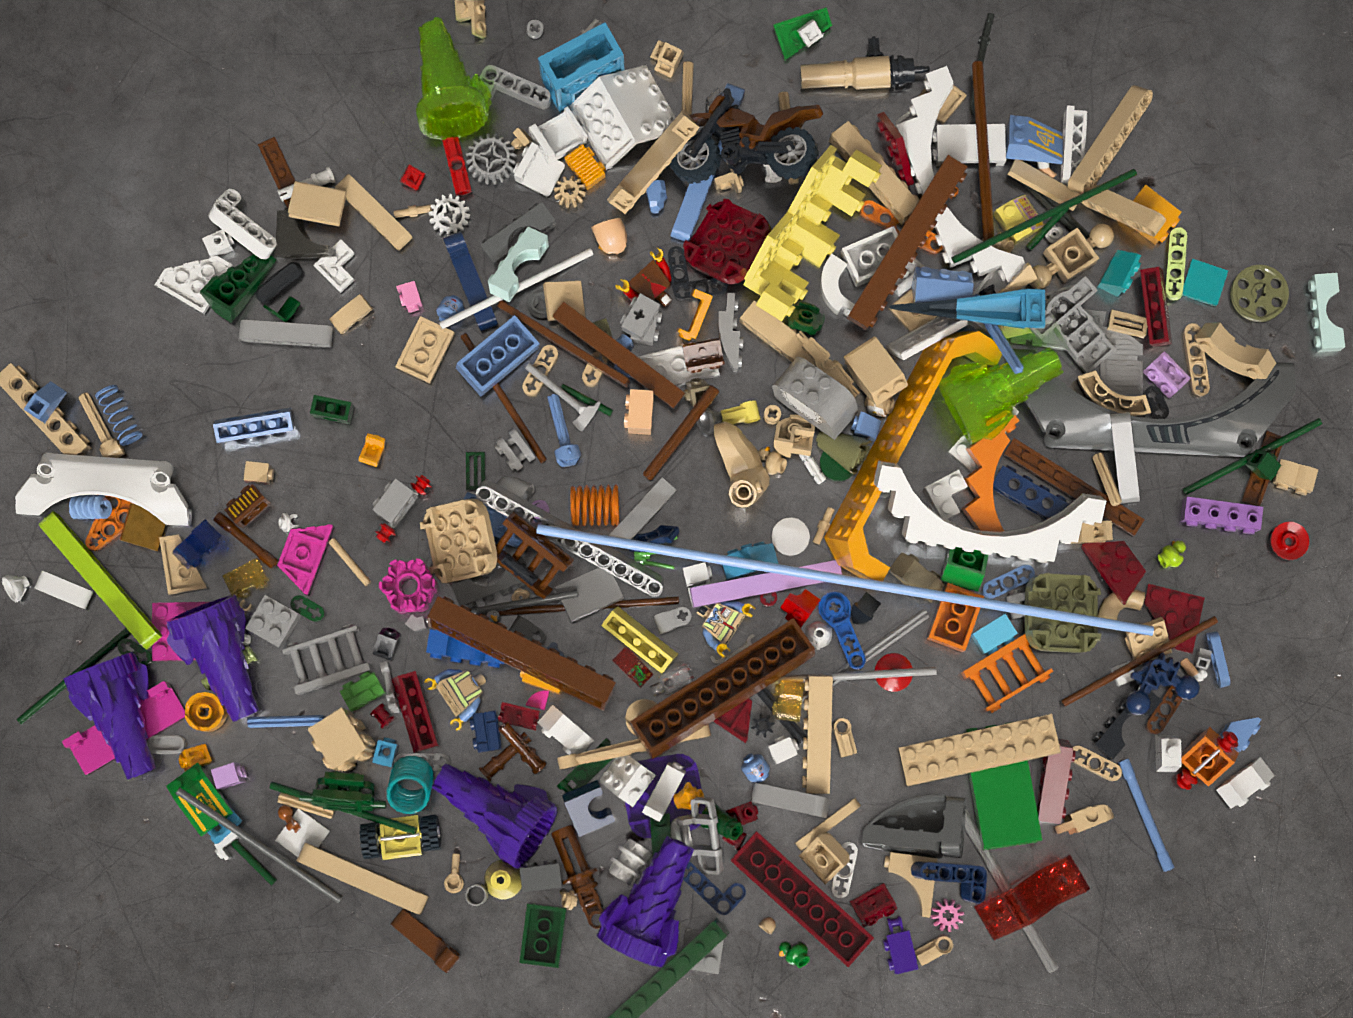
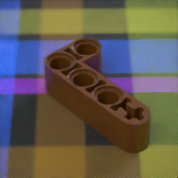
M404 908L401 909L390 923L396 930L433 959L434 963L446 973H449L462 957Z

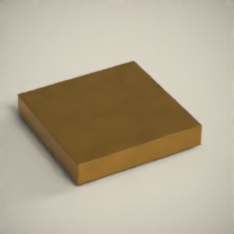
M130 503L120 540L158 551L159 537H162L165 524L146 509Z

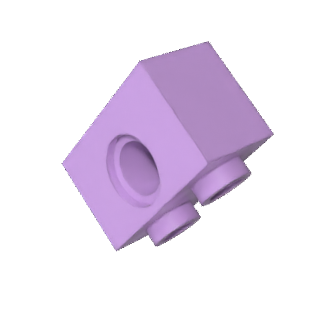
M230 763L211 770L216 789H226L246 782L245 777H247L245 767L241 766L240 763Z

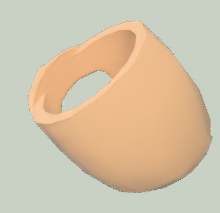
M621 218L607 220L591 227L600 250L608 254H619L624 251L627 246V232Z

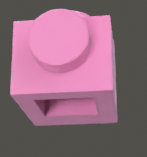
M415 281L396 286L399 294L402 293V295H399L402 306L406 305L409 313L419 310V307H422Z

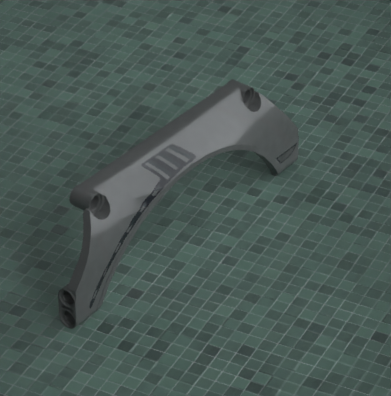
M1013 349L1024 368L1022 373L1015 374L1007 362V382L1012 385L1025 401L1042 431L1046 432L1043 439L1045 445L1050 448L1114 451L1110 414H1117L1118 412L1101 407L1073 391L1048 368L1035 350ZM1276 362L1266 379H1255L1247 389L1234 399L1201 414L1174 419H1150L1130 416L1134 452L1244 457L1250 454L1255 443L1261 439L1273 421L1295 395L1296 378L1294 363ZM1050 434L1057 436V438L1051 437Z

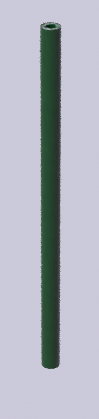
M1317 418L1258 450L1270 452L1322 425V421L1320 418ZM1254 452L1183 488L1184 494L1188 495L1244 466Z
M127 628L123 629L70 675L90 668L131 633ZM64 680L16 719L18 723L22 725L66 688Z
M273 781L269 787L272 790L299 798L300 793L310 794ZM364 810L362 813L341 811L413 835L417 832V827Z

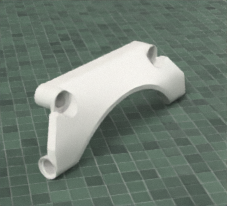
M45 453L37 466V474L29 476L15 497L17 514L39 516L48 507L61 500L90 494L112 496L130 501L146 509L166 525L190 526L192 521V510L188 509V504L176 484H171L170 478L174 468L167 461Z

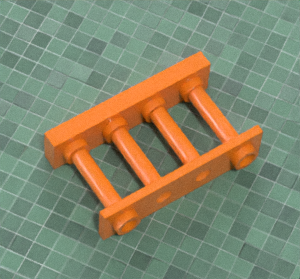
M1026 634L961 672L964 679L970 677L971 680H974L989 705L983 709L985 712L991 711L993 713L1002 708L1000 704L1037 681L1043 683L1051 678L1049 674L1053 672L1052 668L1044 671L1029 647L1030 644L1026 639ZM1018 647L1020 650H1023L1038 674L1037 677L1030 681L1027 680L1012 656V651ZM1001 657L1003 660L1006 659L1022 685L1014 691L1010 689L996 666V660ZM985 667L991 671L1006 695L995 701L980 677L981 673L979 671Z

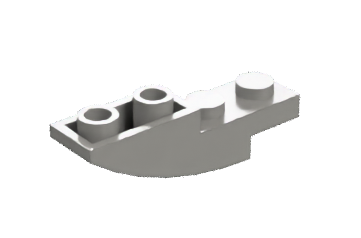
M727 293L726 311H719L718 313L719 338L729 366L733 372H737L738 367H742V356L739 355V348H743L744 337H740V331H733V329L737 328V318H734V310L738 311V299H735V293Z

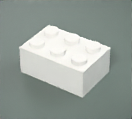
M894 226L842 248L840 254L844 262L847 263V269L855 287L869 282L898 236Z

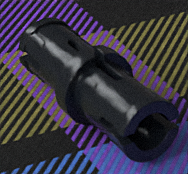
M510 553L501 561L502 564L514 572L516 577L519 576L531 587L539 578V576L526 568L525 563L521 564Z

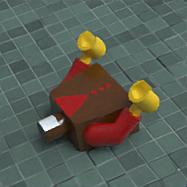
M657 247L658 255L654 256V253L650 251L651 257L656 259V261L652 260L629 282L620 279L623 282L622 288L619 285L615 287L623 291L631 301L634 297L638 298L641 293L655 302L658 300L666 307L673 300L666 293L671 288L672 278L670 268L663 257V251Z

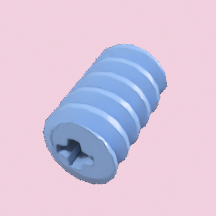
M79 495L71 497L69 502V514L73 519H107L112 513V504L104 495Z

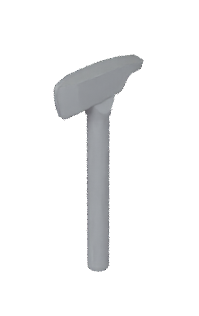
M529 363L525 369L574 407L580 414L573 421V424L582 432L595 415L601 401L599 400L596 405H589L588 407L580 404Z

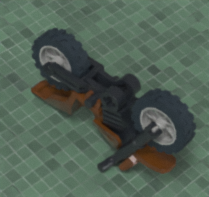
M726 88L723 91L724 96L719 95L714 99L709 107V113L689 115L699 127H704L700 129L698 134H695L688 140L683 149L676 154L670 163L677 177L683 182L687 181L689 184H693V182L698 184L703 180L710 179L709 177L716 173L715 170L719 169V161L722 158L734 174L744 172L747 164L756 163L770 165L773 172L779 177H784V179H798L799 176L802 175L803 177L807 174L806 172L810 171L811 167L818 160L817 156H819L818 146L812 135L805 129L801 130V127L805 121L821 118L823 111L820 105L797 106L774 112L768 118L765 125H762L754 115L740 110L738 105L731 106L734 98L731 95V90ZM720 141H721V143H722V144H721V145H722V148H723L722 151H720V149H719V147H718V143H719ZM803 145L805 146V150L798 151Z

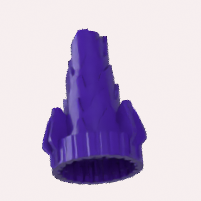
M235 594L202 604L166 621L170 632L167 637V643L186 665L193 663L194 658L196 659L201 674L205 673L211 690L217 694L221 706H225L232 721H237L259 711L247 672L249 666L242 651L245 649L242 643L245 641V614Z
M133 652L63 678L69 692L70 701L89 721L93 720L97 730L101 731L106 743L111 747L116 762L121 764L127 780L156 768L146 741L148 735L145 730V719L140 709L142 706L141 700L149 698L148 672L146 665L139 663Z
M447 763L442 766L432 785L435 791L446 797L453 806L465 813L464 817L479 827L478 830L486 835L485 837L496 855L503 862H507L517 869L528 862L547 837L557 814V807L548 800L547 792L542 789L516 784L513 793H511L499 784L495 786L482 777L477 778L465 770L462 772Z
M667 836L659 853L655 852L649 867L643 871L638 884L634 883L628 898L620 894L600 914L599 921L601 927L597 937L609 947L628 957L651 966L663 967L667 957L674 955L677 951L679 921L673 919L676 914L674 908L680 898V888L684 872L694 852V848Z

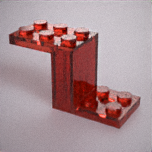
M1069 854L1029 873L1004 892L984 900L974 907L995 941L1033 924L1057 905L1090 890V887ZM1062 876L1067 879V882L1062 879ZM996 913H998L1002 919H999Z

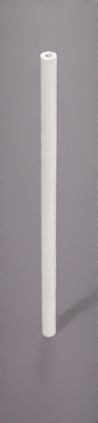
M589 248L520 282L517 292L592 256V250ZM494 295L439 322V324L444 329L503 299Z

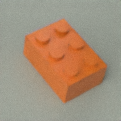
M947 583L943 590L944 592L984 598L983 595ZM940 601L926 639L964 652L981 607Z

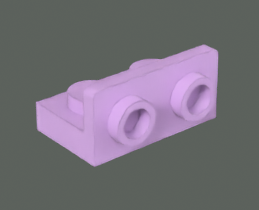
M1165 351L1143 371L1168 398H1171L1191 379Z

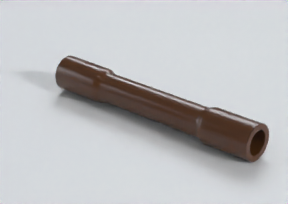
M219 512L214 517L213 521L233 535L270 569L277 565L279 562L277 558L240 530L222 512Z

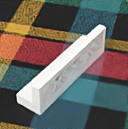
M1066 106L1064 110L1063 163L1061 164L1060 183L1068 184L1071 170L1073 168L1076 170L1077 165L1085 156L1087 111L1074 110V106ZM1074 115L1082 116V123L1078 127L1074 124ZM1075 132L1081 137V141L1077 145L1073 143V133ZM1074 150L1080 155V160L1076 163L1071 160Z

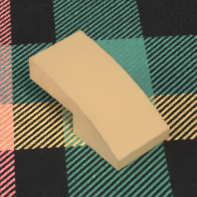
M360 294L336 312L329 320L340 334H344L354 323L362 320L373 308Z

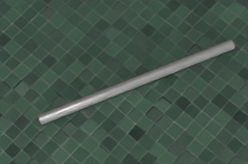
M936 667L811 675H832L833 681L937 675ZM808 674L781 677V684L803 683L805 679H808Z

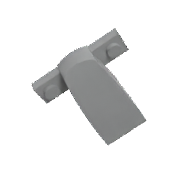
M1086 276L1070 290L1056 294L1045 303L1044 328H1029L1039 341L1053 330L1062 345L1085 374L1091 372L1116 350L1104 336L1105 333L1092 321L1093 318L1081 307L1086 300L1098 291Z

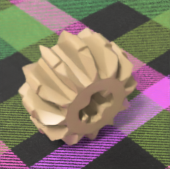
M564 176L563 183L557 181L558 187L554 188V192L557 194L554 197L557 200L560 199L559 205H563L566 202V208H569L570 203H572L573 207L576 208V201L579 203L583 202L581 197L586 196V192L582 191L585 189V185L580 184L581 180L579 178L574 181V176H570V180H567ZM568 189L573 191L572 195H569V193H567Z

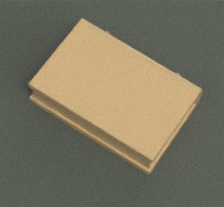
M295 181L288 209L289 217L340 226L346 200V191Z

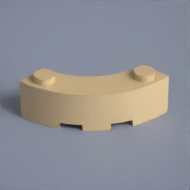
M1220 322L1205 323L1195 337L1200 349L1216 362L1233 372L1252 379H1266L1276 364L1268 349H1259L1249 345L1244 347L1236 343L1235 337Z
M1096 370L1077 377L1081 389L1093 403L1118 413L1130 412V416L1134 417L1151 414L1146 395L1125 396L1117 394L1102 382Z

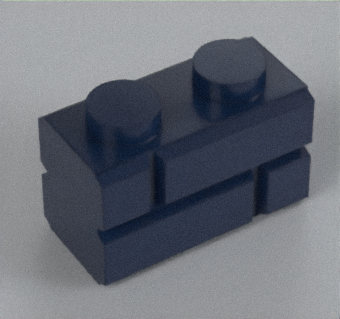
M497 711L473 714V719H470L471 731L475 730L476 738H473L474 750L478 749V753L502 750Z

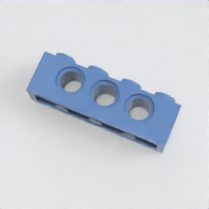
M290 407L218 419L214 421L213 427L216 442L220 443L292 431L294 429V421Z

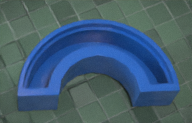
M432 629L429 631L426 653L430 654V658L442 659L443 656L450 658V662L461 663L462 660H467L470 665L481 666V663H488V666L499 668L500 664H504L440 631Z

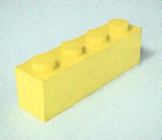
M620 607L612 610L601 625L660 673L666 671L678 656L677 652Z

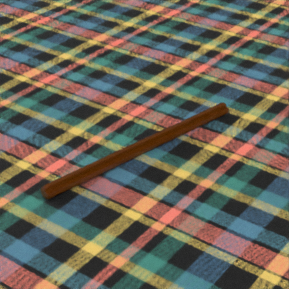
M974 61L972 63L983 238L985 241L994 236L983 62Z

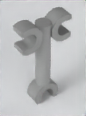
M387 661L381 662L380 668L387 692L388 708L391 709L392 714L398 713L400 709L398 708V700L394 693L390 666Z

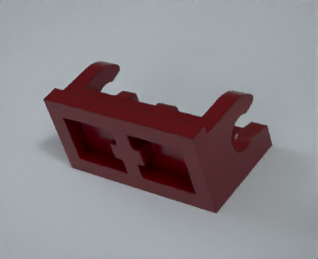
M502 702L498 722L504 723L508 721L510 725L536 731L541 712Z

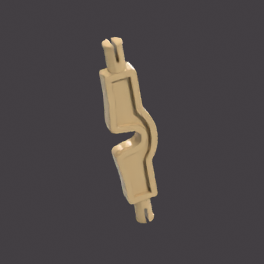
M802 331L796 334V337L803 343L802 348L814 360L817 368L846 387L854 398L860 394L852 385L854 381L838 362L830 367L824 365L830 357L828 351L820 346L814 338H808Z

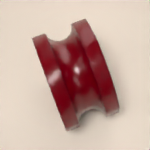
M772 592L771 597L774 598V601L770 600V603H767L766 599L763 598L764 594L760 595V601L766 607L773 606L777 601L776 592Z

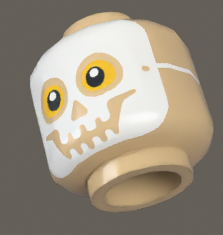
M867 396L865 406H867L869 414L886 417L894 409V399L890 397L876 406Z

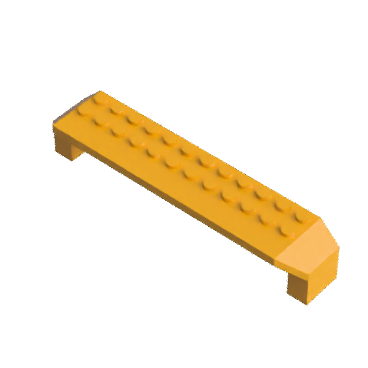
M980 331L952 333L923 350L907 380L908 386L902 389L894 404L892 413L887 417L867 458L826 532L824 538L837 564L860 578L883 581L890 569L889 566L869 555L863 532V526L882 492L874 485L878 461L897 464L953 358L965 355L978 365H997L1003 355L996 343Z

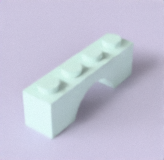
M527 227L519 235L515 246L509 249L505 260L499 263L495 274L489 277L490 293L510 302L519 289L518 277L514 274L515 269L527 260H540L549 247L548 236Z
M1314 274L1308 281V290L1311 291L1312 295L1310 309L1313 310L1314 315L1312 327L1315 329L1316 334L1314 336V346L1317 347V352L1341 351L1345 348L1343 328L1334 325L1326 313L1328 300L1339 292L1338 274Z

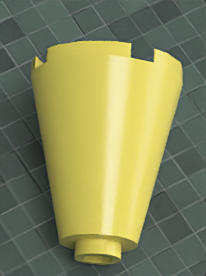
M502 860L492 863L484 875V884L487 891L498 899H508L515 896L522 887L520 868H514ZM500 876L504 878L503 884L498 882Z

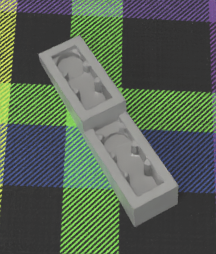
M662 477L609 536L632 540L675 494L676 489Z

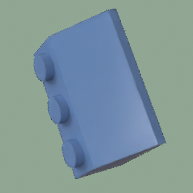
M915 267L911 286L914 303L973 296L972 273Z

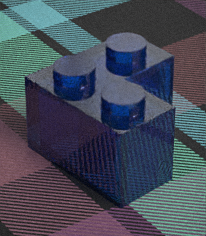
M205 519L173 550L172 554L187 569L192 566L196 568L203 561L202 557L206 553L210 555L220 544L218 540L221 535Z

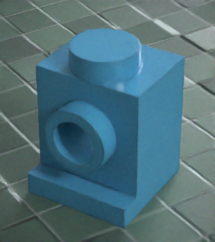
M385 737L383 741L378 740L372 763L393 768L398 745L394 744L395 740ZM386 748L390 750L388 756H385L383 753Z

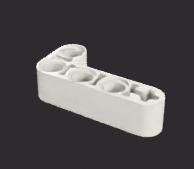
M226 190L215 201L208 214L209 219L261 259L269 258L277 245L276 239L236 208L241 200V196L236 190Z

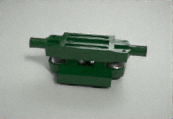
M325 771L324 777L317 779L316 789H313L312 794L300 793L299 801L311 802L313 806H321L324 810L362 813L363 810L373 811L374 808L386 809V801L375 800L372 797L374 795V784L365 781V776L359 773L349 774L339 771Z

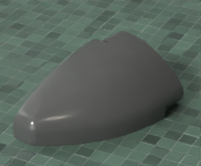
M930 794L897 803L875 817L864 828L862 844L869 848L941 859L943 856L962 858L966 798L950 797L945 794Z

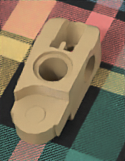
M1107 805L1087 806L1067 814L1064 822L1054 826L1057 834L1069 831L1071 835L1114 818L1111 808Z

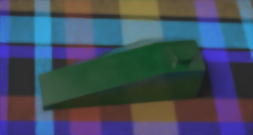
M253 254L234 268H228L227 272L222 275H216L211 278L201 289L200 294L215 313L232 323L277 262V259L271 255L267 259H261Z

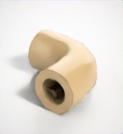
M1135 589L1125 605H1122L1114 592H1112L1103 601L1098 617L1117 620L1119 612L1126 607L1140 611L1145 599V592Z

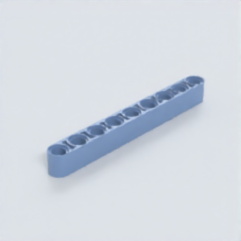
M727 83L725 89L729 88L734 98L731 106L738 105L740 107L745 89ZM721 141L718 143L720 151L723 149ZM711 175L710 179L706 181H701V183L696 184V182H693V184H689L673 226L671 237L684 242L685 240L690 241L714 175Z

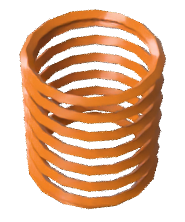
M609 484L606 486V492H604V487L600 485L598 494L596 486L593 485L591 495L587 485L584 487V495L580 485L577 487V492L575 487L571 486V523L573 527L579 526L580 505L582 525L586 526L587 503L589 525L591 527L594 525V501L596 523L598 526L601 525V505L604 525H608L609 508L611 525H619L617 484L613 486V496Z

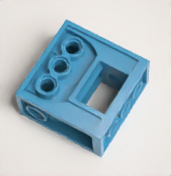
M606 22L538 57L541 81L544 87L549 90L551 99L559 113L564 111L565 107H569L599 76L625 70L624 54Z

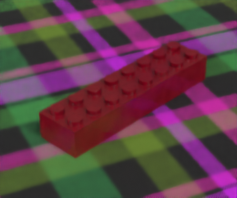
M757 831L730 859L735 866L847 967L855 961L874 939L870 933Z

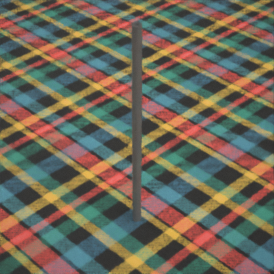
M179 787L175 793L176 795L335 902L339 903L341 901V895Z

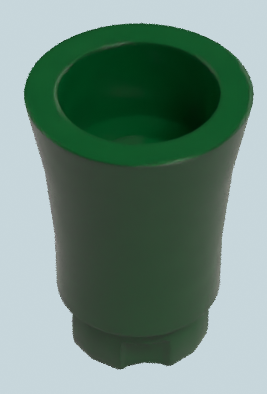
M715 804L718 817V834L731 840H737L743 832L741 823ZM708 806L703 810L702 814L709 815ZM700 824L701 827L709 830V825Z

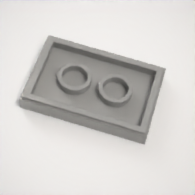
M601 568L592 570L555 587L557 593L576 589L578 591V597L561 600L571 622L624 599L614 576Z

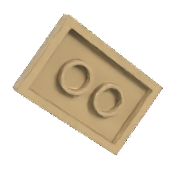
M420 316L395 367L431 384L455 332L447 328L442 329L440 325Z

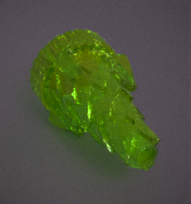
M434 17L432 21H428L421 27H418L420 54L423 63L420 66L423 98L416 105L420 131L429 138L445 140L450 137L462 138L473 134V132L478 131L485 125L489 117V107L492 104V94L479 75L475 74L471 79L470 75L467 76L464 62H461L458 49H455L450 33L445 28L442 18Z
M1049 347L1034 355L1031 352L1019 358L1024 368L1022 373L1017 374L1013 372L1008 362L1000 366L996 364L988 369L985 362L961 364L951 368L949 376L943 378L939 382L938 387L955 423L971 445L983 438L994 439L1014 417L1012 413L1014 406L1029 399L1028 395L1039 389L1042 384L1064 373L1056 352Z

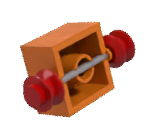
M1211 727L1207 728L1183 751L1181 762L1187 768L1182 770V774L1176 775L1177 784L1182 789L1190 790L1192 784L1198 783V777L1209 787L1235 763L1239 754L1233 748L1239 745L1237 736L1232 732L1224 731L1223 737H1221Z

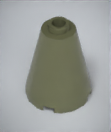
M820 431L816 438L817 446L854 475L858 473L859 470L856 468L858 465H863L871 448L868 445L871 441L867 438L840 433L834 440Z

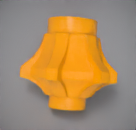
M687 782L681 791L674 794L673 799L678 809L691 810V800L696 797L704 798V794L701 789H697L690 782Z

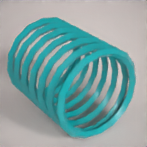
M405 756L400 758L391 770L386 791L387 800L396 811L404 814H414L421 811L429 801L434 779L433 769L421 757ZM412 779L418 781L423 788L408 790L398 784L397 781Z

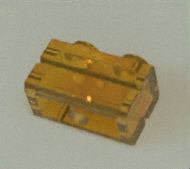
M258 558L222 575L231 595L235 594L238 598L248 595V591L254 587L256 590L264 587L266 581L269 580Z

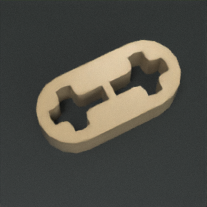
M594 352L592 354V356H594L595 358H599V356H602V361H604L603 363L607 364V358H605L599 352ZM587 364L582 375L584 384L589 387L597 385L603 373ZM594 370V378L596 379L588 382L586 375H591Z

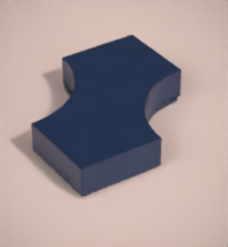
M660 525L651 532L637 534L633 540L655 544L672 543L680 531L677 526ZM629 549V551H633V552H644V551H638V550Z

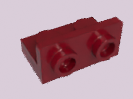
M884 883L850 901L863 927L873 926L879 919L884 916H891L897 910L896 903Z

